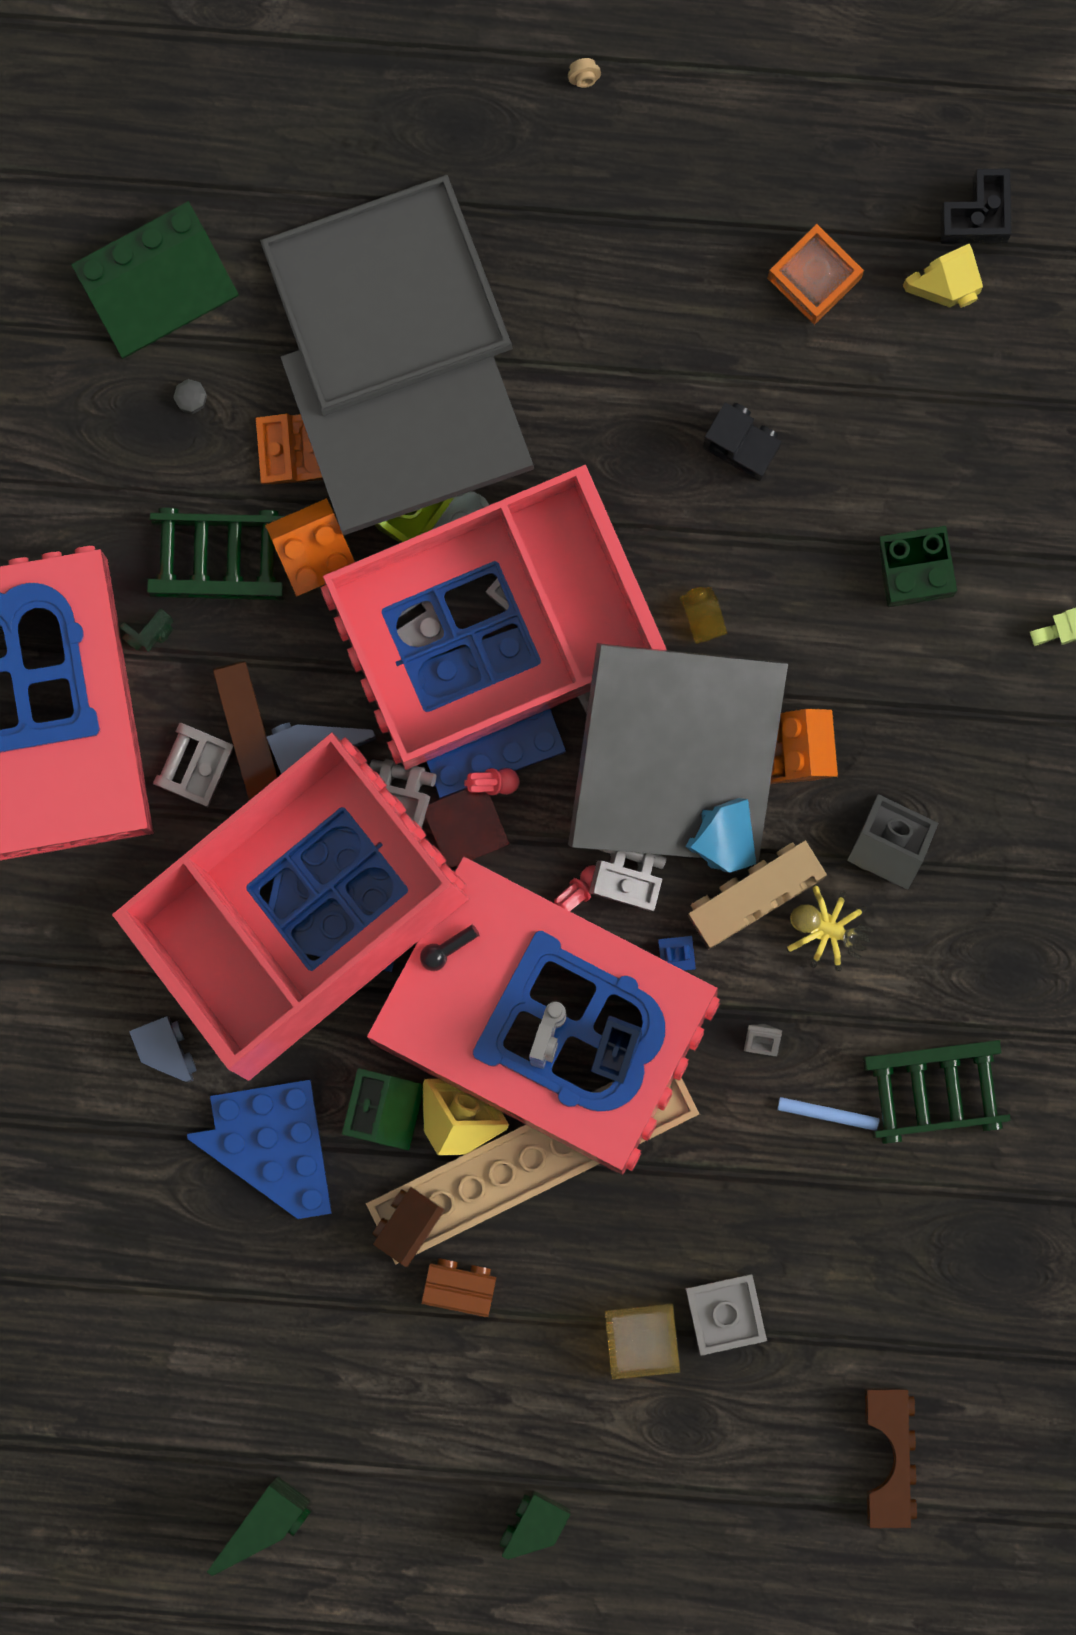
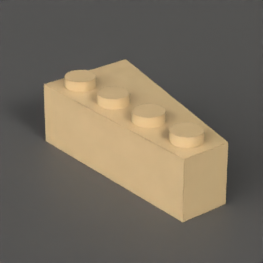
M806 840L795 846L794 842L776 852L778 858L768 864L763 860L748 869L750 875L740 882L735 877L719 887L722 893L711 900L706 895L690 905L693 911L688 913L687 916L708 950L814 886L827 876Z

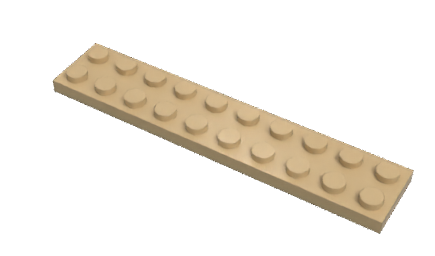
M682 1077L680 1081L673 1079L669 1087L673 1090V1094L665 1110L657 1109L653 1117L657 1120V1125L649 1139L699 1115ZM613 1082L593 1091L592 1093L602 1092L608 1089ZM524 1125L366 1203L376 1226L382 1218L389 1221L396 1210L391 1207V1204L401 1189L408 1192L410 1187H413L445 1208V1211L417 1252L419 1254L600 1163L528 1125Z

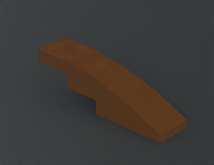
M246 660L215 668L213 672L249 800H251L274 781L278 775L266 738L267 735Z

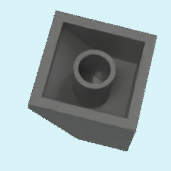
M878 794L847 861L908 890L923 863L939 823Z

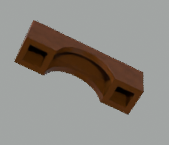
M906 1388L865 1389V1423L882 1431L888 1438L893 1451V1464L889 1475L880 1485L867 1491V1526L869 1528H911V1520L917 1519L916 1499H911L910 1485H916V1465L910 1464V1451H915L916 1437L915 1430H909V1416H915L914 1396L908 1395V1389Z

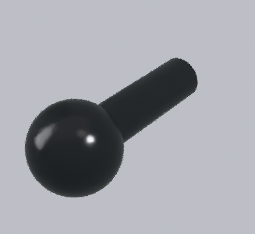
M472 924L441 945L429 944L425 946L420 954L421 964L430 971L442 969L449 955L480 936L478 930Z

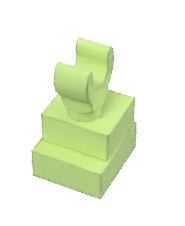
M1076 608L1054 615L1055 625L1031 631L1030 635L1034 646L1059 637L1062 645L1076 642Z

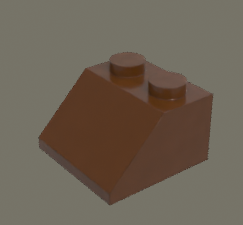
M410 1187L408 1192L403 1189L400 1190L391 1204V1207L396 1209L389 1221L382 1218L372 1233L377 1238L373 1245L406 1268L445 1211V1208L413 1187Z

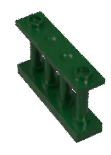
M159 508L158 513H150L152 524L161 525L160 574L156 575V579H148L147 593L150 597L284 600L283 583L277 582V578L273 577L274 544L265 526L284 517L279 516L278 511L260 510L259 515L178 513L179 509ZM175 525L195 526L193 575H190V580H176V575H173ZM208 526H228L227 576H223V581H210V576H207ZM241 527H261L260 577H257L256 582H245L243 577L240 576Z
M1000 1040L864 1057V1071L872 1070L873 1077H877L884 1128L881 1131H873V1138L881 1137L882 1144L902 1142V1135L976 1125H982L983 1131L1003 1129L1002 1122L1011 1121L1010 1114L998 1116L991 1062H994L993 1055L1002 1054ZM973 1058L974 1064L978 1066L984 1118L964 1120L957 1066H960V1059ZM939 1062L940 1068H944L951 1122L931 1124L924 1070H927V1063ZM906 1066L907 1073L910 1072L917 1126L897 1128L890 1075L893 1074V1068Z

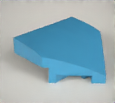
M737 798L715 806L713 811L703 810L701 813L702 824L696 837L689 839L686 848L691 852L699 854L708 862L710 868L721 869L723 872L730 873L755 865L756 857L748 799Z

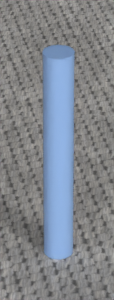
M780 1097L777 1108L779 1111L877 1131L879 1118L783 1097Z

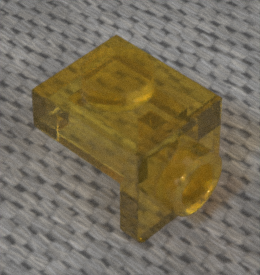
M697 587L680 597L693 640L696 644L728 634L718 599L711 587Z

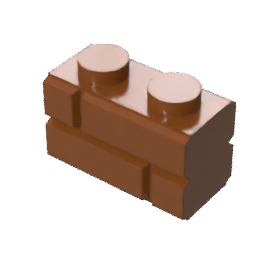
M438 1258L437 1264L430 1263L421 1304L489 1317L497 1278L490 1275V1268L471 1265L470 1271L457 1269L458 1262Z

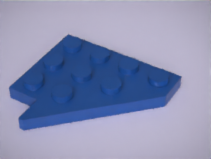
M311 1080L210 1096L215 1130L187 1134L188 1140L297 1219L332 1214Z

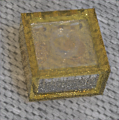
M672 1303L604 1310L612 1380L680 1373Z

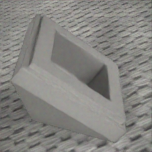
M766 1024L749 1025L744 1051L777 1056L782 1030Z

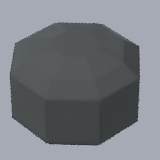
M187 379L176 386L173 398L180 411L194 414L204 408L207 394L200 382Z

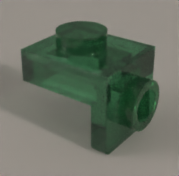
M160 608L140 634L124 622L120 626L121 630L125 633L122 639L137 651L142 646L149 652L157 641L162 644L173 631L170 625L174 621L170 615Z

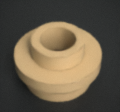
M590 58L578 59L569 67V82L581 88L592 86L601 76L600 67Z

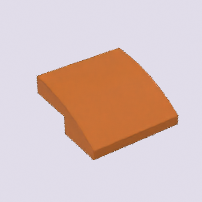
M286 413L256 418L261 484L323 480L301 414L289 415Z

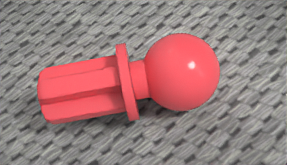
M490 768L485 772L469 773L467 780H464V785L467 786L469 792H486L488 795H497L498 793L504 795L512 794L518 789L520 783L518 774L510 768H502L500 770Z
M596 866L586 867L581 872L580 880L573 878L570 881V886L554 899V903L571 911L582 901L587 902L590 900L591 894L589 890Z

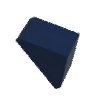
M609 1016L591 1072L623 1084L641 1040L642 1028Z

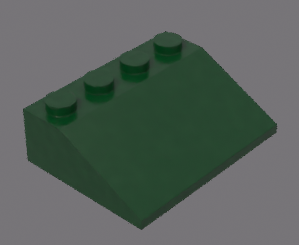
M189 201L71 264L122 359L239 296Z
M277 1477L266 1489L207 1573L214 1576L281 1541L287 1533L294 1536L311 1512L306 1508L311 1500L280 1477Z

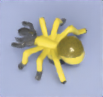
M814 885L812 890L821 912L812 905H800L792 911L790 916L792 926L797 931L809 933L810 935L787 946L786 949L788 952H791L814 939L820 941L810 963V966L815 968L830 938L834 953L835 970L840 972L842 970L841 955L837 940H843L848 954L857 959H861L862 956L853 952L852 948L857 951L867 950L860 942L869 943L870 939L865 933L858 931L862 929L872 932V928L861 924L856 928L845 930L843 927L866 912L867 908L862 906L836 923L847 893L841 891L831 915L827 912L819 887Z

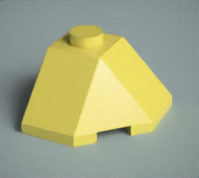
M970 243L929 263L930 266L924 269V275L921 276L919 272H915L907 277L903 284L905 291L947 307L959 304L960 308L977 301V295L980 294L983 288Z
M440 1079L424 1080V1133L437 1155H465L507 1130L509 1123L501 1111Z

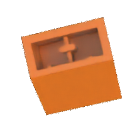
M801 709L781 713L770 784L837 777L832 710Z

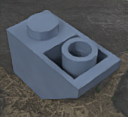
M166 1016L129 1031L141 1063L182 1081H194L192 1073L197 1071L190 1052L184 1054L179 1041L185 1040L178 1021L172 1023L170 1017Z

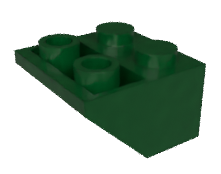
M946 526L879 537L882 577L888 608L955 596L957 586Z
M358 1068L342 1135L409 1151L423 1096V1084Z
M535 1490L531 1497L524 1494L515 1511V1515L520 1517L515 1527L507 1526L499 1542V1546L503 1547L502 1557L508 1560L554 1546L571 1515L570 1509Z

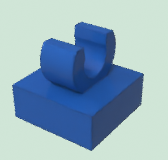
M692 936L658 939L661 959L684 971L696 970Z

